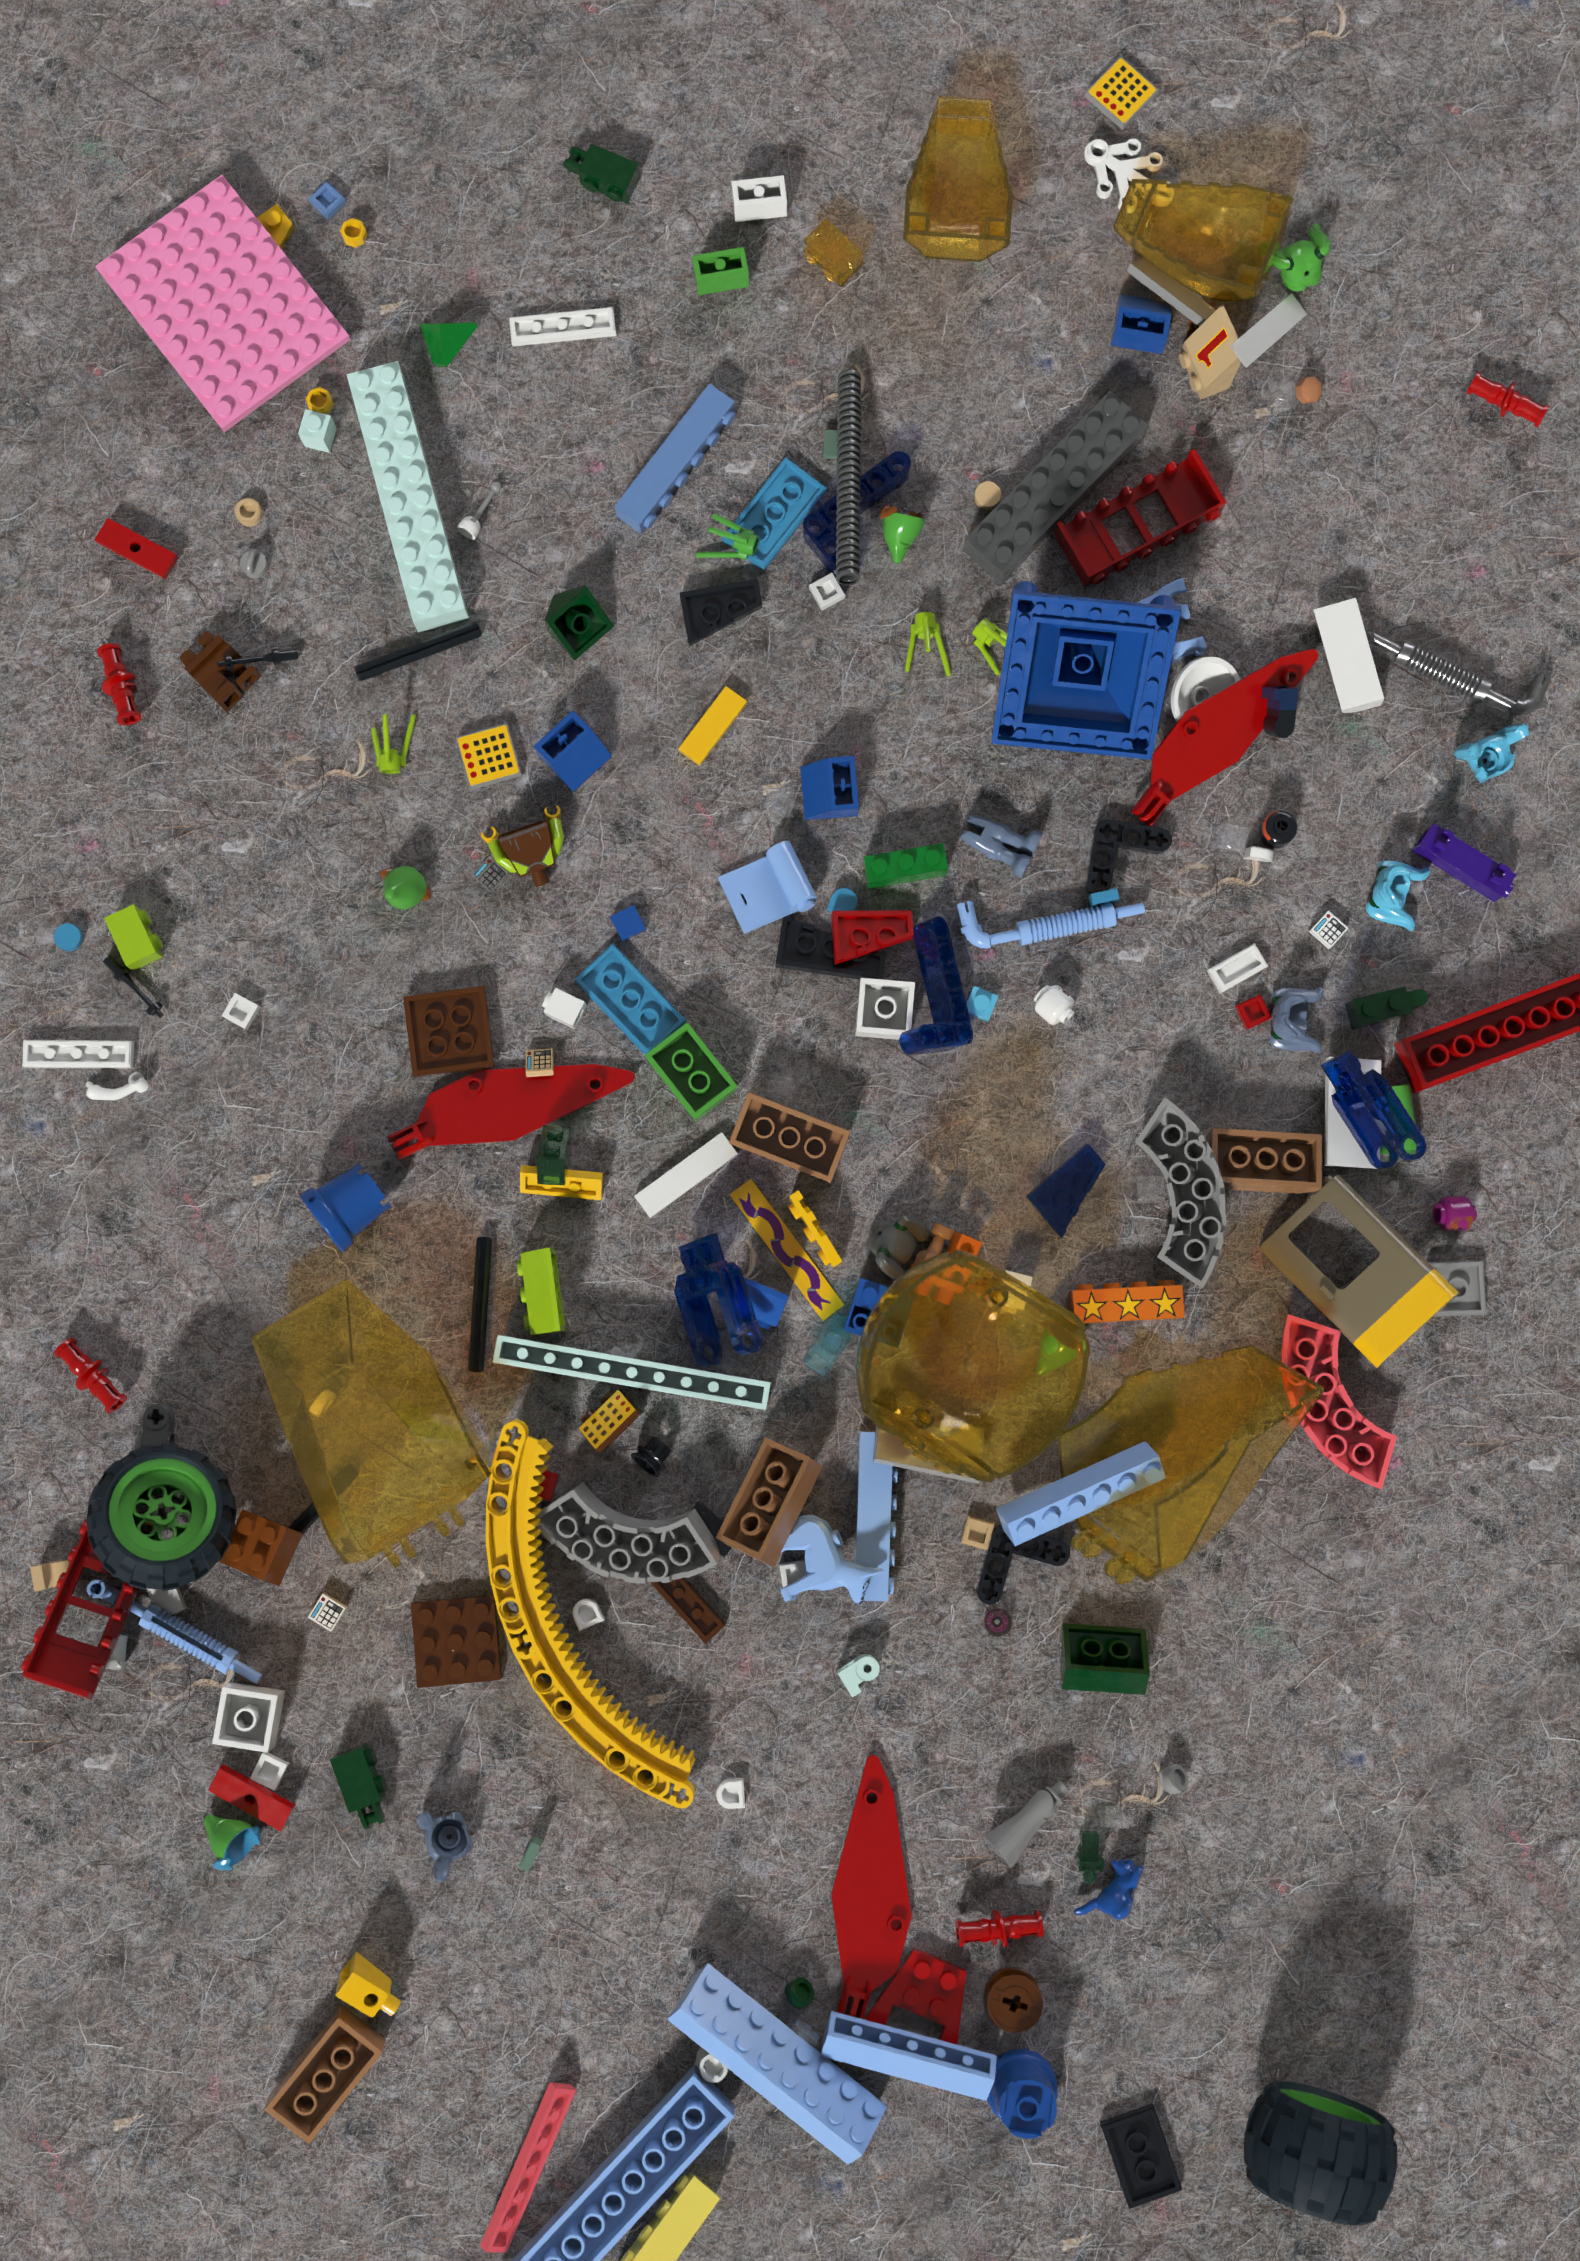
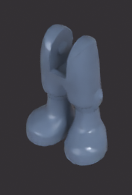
M970 815L967 823L983 832L979 836L970 831L963 830L960 834V839L985 854L988 859L1003 861L1012 868L1015 876L1022 879L1043 833L1034 830L1027 836L1013 832L1006 824H999L981 816ZM1003 844H1009L1015 847L1016 849L1020 850L1024 854H1018L1013 851H1010L1003 846Z

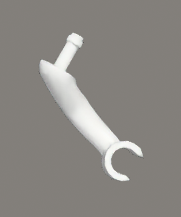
M140 1072L132 1073L128 1078L129 1083L116 1089L102 1088L88 1081L86 1083L88 1088L86 1095L93 1100H118L135 1091L139 1093L145 1092L148 1089V1082Z

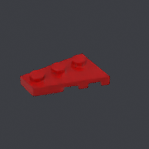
M912 910L832 911L831 913L834 965L911 940L914 936Z

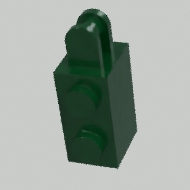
M590 144L588 151L574 146L570 147V156L564 160L563 166L567 170L579 175L580 184L586 190L605 194L615 202L629 203L640 179L639 163L593 144Z
M1401 987L1353 999L1345 1004L1351 1029L1354 1030L1403 1018L1413 1013L1412 1009L1424 1005L1428 1001V994L1422 989L1407 992L1406 987Z
M366 1742L334 1755L330 1762L348 1812H358L365 1830L369 1829L373 1823H384L385 1817L379 1801L386 1796L387 1785L384 1777L378 1775L376 1770L377 1757L372 1748L369 1749ZM372 1805L374 1811L367 1814L365 1807Z

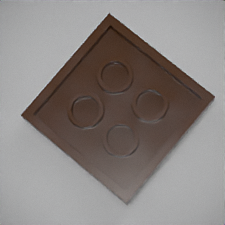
M484 986L403 997L414 1078L495 1067Z
M494 1595L411 1603L417 1688L502 1679Z

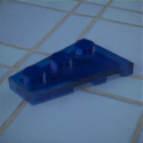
M1085 1144L1025 1197L1060 1238H1063L1070 1221L1076 1216L1080 1209L1079 1206L1086 1194L1092 1189L1106 1164L1089 1144Z

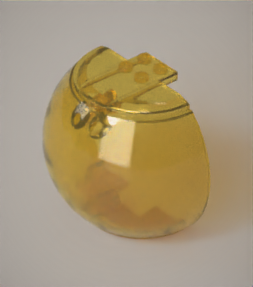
M955 1249L953 1253L946 1252L918 1263L898 1277L878 1299L866 1320L860 1337L856 1360V1382L859 1399L862 1403L860 1407L864 1414L878 1428L901 1439V1444L911 1450L912 1455L927 1463L930 1460L935 1463L934 1466L948 1475L950 1471H953L960 1476L964 1473L978 1481L993 1482L995 1478L1000 1479L1010 1475L1036 1459L1054 1442L1069 1422L1082 1394L1088 1365L1087 1335L1084 1333L1086 1326L1070 1310L974 1253Z

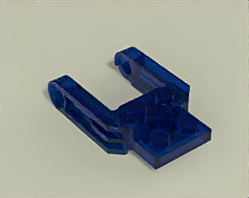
M1350 1051L1333 1057L1320 1065L1335 1088L1336 1093L1331 1095L1333 1106L1372 1166L1384 1169L1393 1166L1397 1162L1398 1157L1406 1161H1413L1425 1154L1427 1145L1424 1137L1385 1077L1374 1069L1363 1073L1359 1060L1354 1055H1351ZM1406 1139H1412L1416 1143L1417 1149L1414 1154H1409L1405 1151L1404 1142ZM1380 1147L1386 1148L1389 1152V1159L1386 1162L1380 1161L1377 1157V1150Z
M717 1233L679 1246L680 1259L686 1272L677 1276L674 1293L696 1362L702 1367H711L719 1364L722 1359L720 1336L707 1295L715 1292L734 1350L740 1355H749L757 1352L762 1346V1335L742 1270L734 1262L728 1263L725 1260ZM744 1333H747L751 1338V1346L749 1348L743 1344L742 1336ZM706 1345L713 1350L712 1360L707 1359L704 1354Z

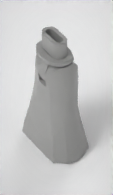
M1059 1780L1052 1788L1047 1786L1039 1790L1017 1814L983 1836L989 1846L1010 1868L1015 1865L1039 1828L1055 1813L1057 1805L1061 1806L1063 1804L1061 1799L1069 1792L1067 1787Z

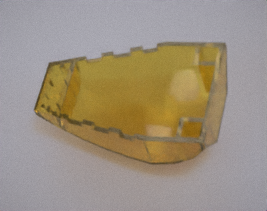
M939 95L926 136H924L921 144L920 153L915 161L911 178L906 187L903 239L926 258L981 262L1008 247L1011 235L1013 193L1008 181V170L1004 163L1003 148L998 136V125L992 99Z
M1132 179L1113 225V230L1128 245L1165 274L1204 298L1224 302L1244 301L1260 293L1265 286L1282 243L1294 197L1244 183H1233V186L1219 185L1220 182H1208V185L1192 184V181H1181V184L1167 183V180Z

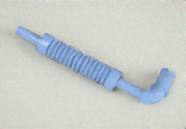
M967 901L966 908L964 902L957 905L962 924L961 933L965 934L967 940L972 945L979 948H991V945L1019 940L1020 945L1023 946L1032 944L1033 941L1037 943L1038 940L1042 942L1043 939L1046 941L1048 938L1050 940L1053 937L1056 939L1058 936L1061 938L1063 935L1067 936L1068 934L1072 935L1073 933L1077 934L1078 932L1102 929V927L1116 926V919L1145 913L1143 903L1115 909L1112 903L1101 904L1100 907L1095 906L1094 908L1090 907V909L1085 908V910L1080 909V911L1060 913V916L1055 914V917L1050 915V918L1045 916V919L1040 917V920L1035 918V921L1033 919H1030V922L1028 920L1016 923L1015 930L988 935V933L982 932L981 924L978 925L973 901Z
M93 1580L87 1586L89 1596L103 1599L112 1605L116 1604L121 1589L102 1580ZM134 1600L130 1612L141 1617L139 1625L143 1628L151 1629L152 1633L156 1632L157 1636L165 1637L166 1641L170 1640V1643H174L175 1646L179 1645V1648H183V1651L188 1650V1653H192L194 1657L197 1655V1659L202 1658V1662L206 1661V1664L211 1663V1667L215 1666V1669L223 1674H227L231 1669L255 1684L260 1681L263 1674L237 1660L238 1651L231 1647L226 1648V1644L222 1645L220 1641L217 1643V1639L213 1640V1637H208L207 1633L199 1632V1629H195L194 1626L190 1627V1624H185L184 1620L181 1622L180 1618L176 1619V1616H172V1613L167 1614V1610L163 1611L160 1606L151 1603L147 1608Z

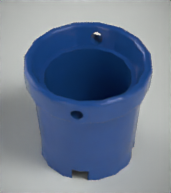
M360 1163L319 1188H310L300 1194L302 1201L341 1252H345L354 1243L353 1239L381 1214L391 1208L389 1202L383 1206L380 1203L386 1197L369 1174L363 1173L361 1176L357 1171L362 1168Z
M1025 2048L1011 2049L999 2055L996 2059L995 2081L987 2101L993 2113L1002 2120L1014 2136L1023 2139L1041 2136V2132L1045 2131L1048 2127L1050 2129L1054 2124L1057 2114V2077L1051 2064L1039 2053Z

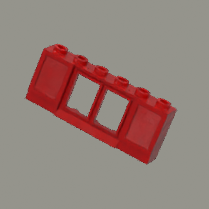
M1194 448L1189 452L1184 461L1178 464L1175 461L1170 462L1160 474L1153 476L1152 473L1146 475L1141 484L1132 489L1130 486L1124 487L1120 490L1119 495L1110 501L1106 498L1100 500L1094 510L1086 514L1084 511L1078 512L1072 522L1066 525L1062 521L1058 522L1054 535L1083 586L1086 587L1092 583L1097 585L1104 581L1108 574L1114 571L1121 572L1129 567L1130 562L1134 559H1145L1154 552L1153 549L1160 545L1166 547L1172 544L1178 535L1182 533L1188 535L1198 529L1199 525L1203 522L1208 521L1210 523L1222 515L1226 500ZM1157 491L1177 526L1153 538L1134 503ZM1125 509L1145 543L1121 555L1102 521Z
M85 1519L79 1532L81 1539L78 1546L74 1545L69 1553L68 1562L70 1564L66 1573L62 1572L57 1581L56 1588L59 1590L55 1599H51L46 1607L45 1616L47 1618L43 1627L39 1626L33 1638L35 1646L32 1653L25 1656L21 1670L23 1671L22 1676L28 1680L92 1700L139 1588L129 1586L127 1582H124L113 1609L72 1596L84 1567L111 1575L103 1567L96 1554L93 1553L88 1539L87 1522ZM140 1529V1531H141L143 1534H145V1535L150 1534V1532H147V1531H144V1530H141V1529ZM68 1604L109 1617L98 1647L56 1634Z

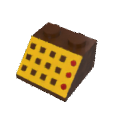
M611 1389L601 1398L600 1402L603 1405L596 1412L590 1409L580 1419L583 1424L579 1427V1430L599 1454L643 1413L621 1389H618L616 1392Z

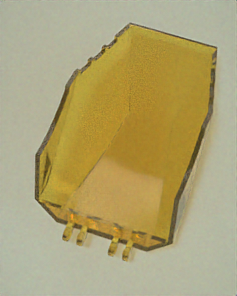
M347 1278L251 1336V1340L286 1438L329 1542L345 1565L369 1560L384 1551L392 1566L397 1568L401 1565L400 1558L391 1546L399 1541L405 1554L409 1558H413L417 1554L406 1536L430 1521H434L443 1537L451 1534L448 1525L440 1516L443 1513L449 1511L454 1523L459 1528L466 1525L456 1505L469 1498L492 1474L490 1453L432 1355L414 1341L411 1335L390 1319L391 1317L373 1304L371 1299Z
M1253 1345L1222 1351L1221 1357L1205 1360L1203 1356L1197 1357V1362L1179 1366L1177 1362L1171 1363V1368L1153 1372L1152 1368H1148L1124 1377V1383L1099 1409L1076 1425L1057 1433L1061 1479L1144 1441L1159 1455L1166 1478L1075 1519L1080 1532L1074 1535L1070 1544L1076 1551L1081 1550L1080 1552L1088 1559L1098 1556L1102 1549L1113 1556L1111 1560L1109 1559L1104 1563L1103 1570L1108 1576H1114L1113 1578L1119 1585L1132 1582L1135 1575L1148 1582L1172 1571L1206 1545L1236 1513L1253 1490L1263 1472L1324 1393V1387Z

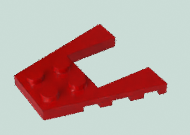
M913 1947L898 1968L897 1973L892 1977L889 1985L881 1992L876 1999V2003L869 2013L864 2016L863 2020L885 2025L894 2004L944 2025L938 2040L957 2045L966 1969Z

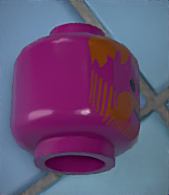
M1465 1196L1442 1197L1433 1207L1434 1223L1445 1232L1467 1231L1477 1218L1476 1207Z

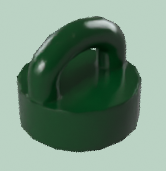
M803 1977L796 1978L785 1986V1995L794 2008L803 2009L812 2004L815 1993L813 1986L807 1979Z

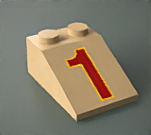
M1224 306L1219 307L1184 342L1179 354L1181 366L1183 369H1187L1189 373L1190 386L1194 392H1197L1200 400L1229 389L1241 364L1240 359L1230 347L1239 338Z

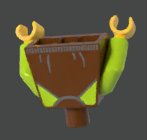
M557 805V813L555 815L548 814L547 807L544 809L546 819L500 835L494 827H491L493 835L490 838H487L483 831L481 832V837L488 844L495 861L510 873H517L519 877L531 874L535 887L543 886L550 882L546 868L555 865L554 859L558 858L561 854L564 834L560 821L561 811Z

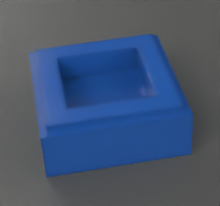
M634 905L610 916L622 942L646 930Z

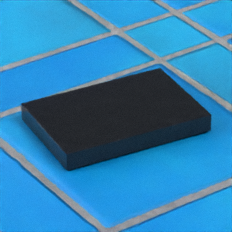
M1153 2103L1100 2121L1129 2209L1182 2191Z

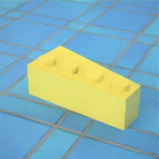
M690 2172L687 2176L683 2175L674 2186L675 2192L668 2200L662 2202L656 2211L655 2217L643 2228L636 2241L620 2261H676L718 2203L720 2197L694 2173Z

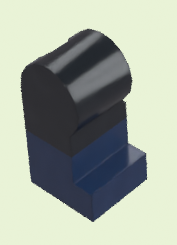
M1289 686L1262 687L1261 698L1268 699L1267 716L1263 722L1265 733L1279 738L1289 737L1295 728L1298 688Z

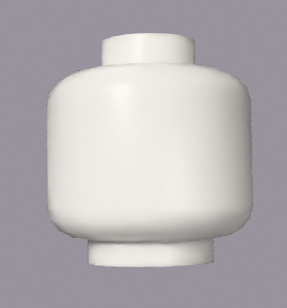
M1058 985L1044 986L1034 998L1036 1013L1051 1025L1060 1022L1065 1024L1074 1014L1072 1010L1074 999Z

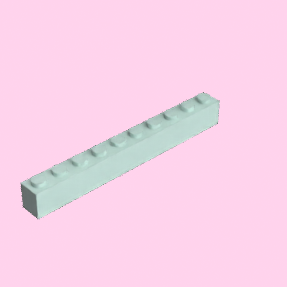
M504 1335L497 1336L493 1363L766 1410L771 1384L768 1381Z

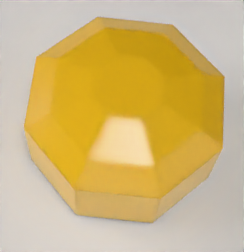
M351 218L344 221L340 229L346 245L356 248L365 244L368 234L362 221Z
M321 387L310 390L306 397L311 411L329 414L334 406L329 391Z

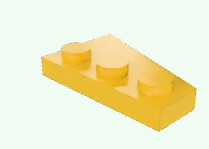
M798 1190L789 1196L792 1204L788 1208L796 1220L801 1217L806 1225L802 1230L810 1243L816 1241L821 1250L817 1254L824 1265L830 1264L834 1268L843 1261L823 1229L819 1227L813 1212L805 1205L802 1200L803 1196Z

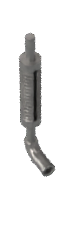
M1374 633L1370 639V643L1396 655L1394 658L1395 663L1401 666L1406 665L1407 669L1411 667L1412 671L1420 672V675L1424 674L1426 678L1429 676L1430 680L1434 678V682L1438 681V684L1443 683V686L1447 685L1449 689L1452 687L1453 691L1461 692V695L1465 694L1467 698L1470 696L1471 700L1479 704L1484 699H1487L1510 710V714L1516 716L1528 715L1535 711L1537 707H1540L1543 703L1542 698L1548 685L1551 683L1549 676H1546L1545 680L1542 681L1545 674L1537 673L1534 676L1528 693H1524L1521 700L1517 699L1514 701L1490 689L1492 686L1491 681L1483 677L1480 678L1479 675L1475 676V673L1470 674V671L1466 672L1464 668L1461 670L1460 666L1452 665V662L1447 663V660L1443 661L1442 657L1438 659V655L1434 656V653L1429 654V651L1425 652L1423 648L1420 650L1419 646L1415 648V644L1407 640L1402 645H1399L1377 633Z

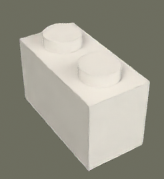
M784 175L732 181L735 222L787 216Z

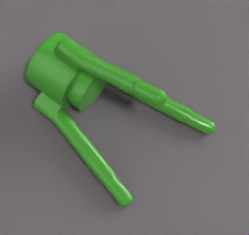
M713 514V519L738 532L733 534L713 527H708V532L734 540L733 548L737 549L738 552L695 553L697 558H741L747 560L748 555L754 556L756 553L759 535L724 517Z

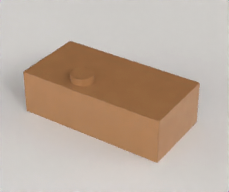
M748 1092L729 1144L831 1183L851 1131Z
M1212 1128L1206 1135V1140L1213 1150L1220 1167L1226 1190L1314 1195L1322 1188V1134Z
M765 1437L716 1539L774 1568L823 1466L811 1457Z
M341 2005L268 2095L264 2110L310 2144L383 2053L385 2038Z

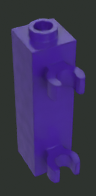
M1433 823L1424 831L1412 852L1493 902L1502 897L1506 898L1515 886L1512 881L1517 875L1510 871L1511 868L1487 857L1455 837V834L1446 828L1442 829Z

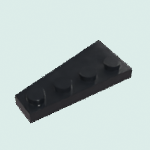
M791 916L783 917L776 968L859 980L860 978L883 979L885 953L875 951L834 965L831 932L826 933L816 929L814 925L798 922L793 920Z

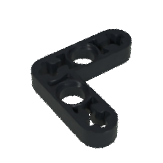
M1110 819L1100 821L1093 832L1086 878L1087 892L1092 894L1110 890L1117 848L1162 854L1171 846L1172 836L1170 832L1164 828ZM1105 826L1109 827V832L1118 833L1119 828L1123 829L1120 841H1116L1118 835H1110L1108 839H1105L1104 834L1099 831H1102ZM1129 830L1137 831L1140 835L1139 842L1135 844L1129 843L1125 838L1126 832ZM1145 832L1149 833L1147 837L1149 839H1155L1158 835H1161V839L1166 841V843H1163L1161 847H1157L1155 841L1148 840L1146 846H1144ZM1098 852H1105L1109 855L1110 861L1107 865H1099L1096 862L1095 855ZM1098 871H1108V874L1103 873L1101 877V883L1105 884V887L1097 891L1096 886L1092 885L1091 882L1096 881Z
M1002 1525L996 1526L993 1529L976 1588L978 1598L988 1605L995 1604L1000 1600L1013 1554L1054 1566H1061L1070 1557L1069 1547L1060 1540L1039 1535L1035 1537L1038 1542V1548L1033 1553L1025 1552L1022 1547L1023 1543L1014 1546L1011 1540L1010 1542L1005 1541L1003 1550H1008V1554L1005 1556L1001 1552H992L993 1546L999 1549L1000 1540L996 1536L1004 1531ZM1043 1541H1048L1046 1547L1056 1549L1057 1545H1060V1550L1064 1552L1063 1557L1058 1556L1057 1560H1053V1555L1044 1552V1557H1039L1043 1550ZM993 1557H1000L1004 1561V1567L1000 1572H993L989 1569V1561ZM986 1573L992 1577H1001L999 1583L994 1580L993 1589L997 1592L996 1595H991L989 1599H986L985 1593L982 1592V1588H988L990 1582L989 1578H985Z

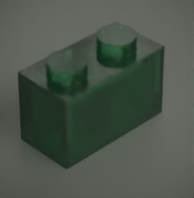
M543 1125L537 1153V1184L565 1185L571 1156V1130L569 1126Z

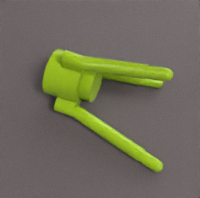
M932 612L916 614L914 616L915 624L910 625L911 635L905 672L910 671L916 635H918V638L924 639L927 653L931 651L930 638L935 635L945 673L948 677L951 676L940 634V625L936 623L935 614Z
M985 618L972 632V635L977 638L973 644L980 649L994 673L999 675L1000 671L985 645L987 644L990 647L998 641L1005 647L1007 633L1001 630L995 623L992 624Z
M384 713L382 715L384 740L382 752L376 728H371L377 757V767H379L380 773L397 774L401 773V767H406V756L416 715H411L401 755H398V750L390 749L388 715Z

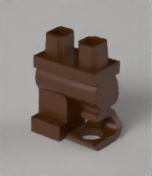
M205 631L198 639V642L204 649L198 655L191 649H188L180 656V659L185 665L184 669L227 713L243 695L224 675L232 672L237 678L236 684L244 693L262 675L255 667L250 666L246 668L243 664L233 665V671H226L225 666L218 667L217 661H224V655L230 654L232 659H240L242 657L219 635L214 636L210 632ZM232 694L231 699L225 701Z

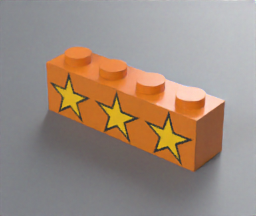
M1174 1280L1158 1281V1286L1148 1287L1147 1281L1131 1282V1287L1120 1288V1283H1104V1289H1093V1284L1076 1285V1290L1069 1291L1071 1324L1185 1318L1183 1285H1175Z

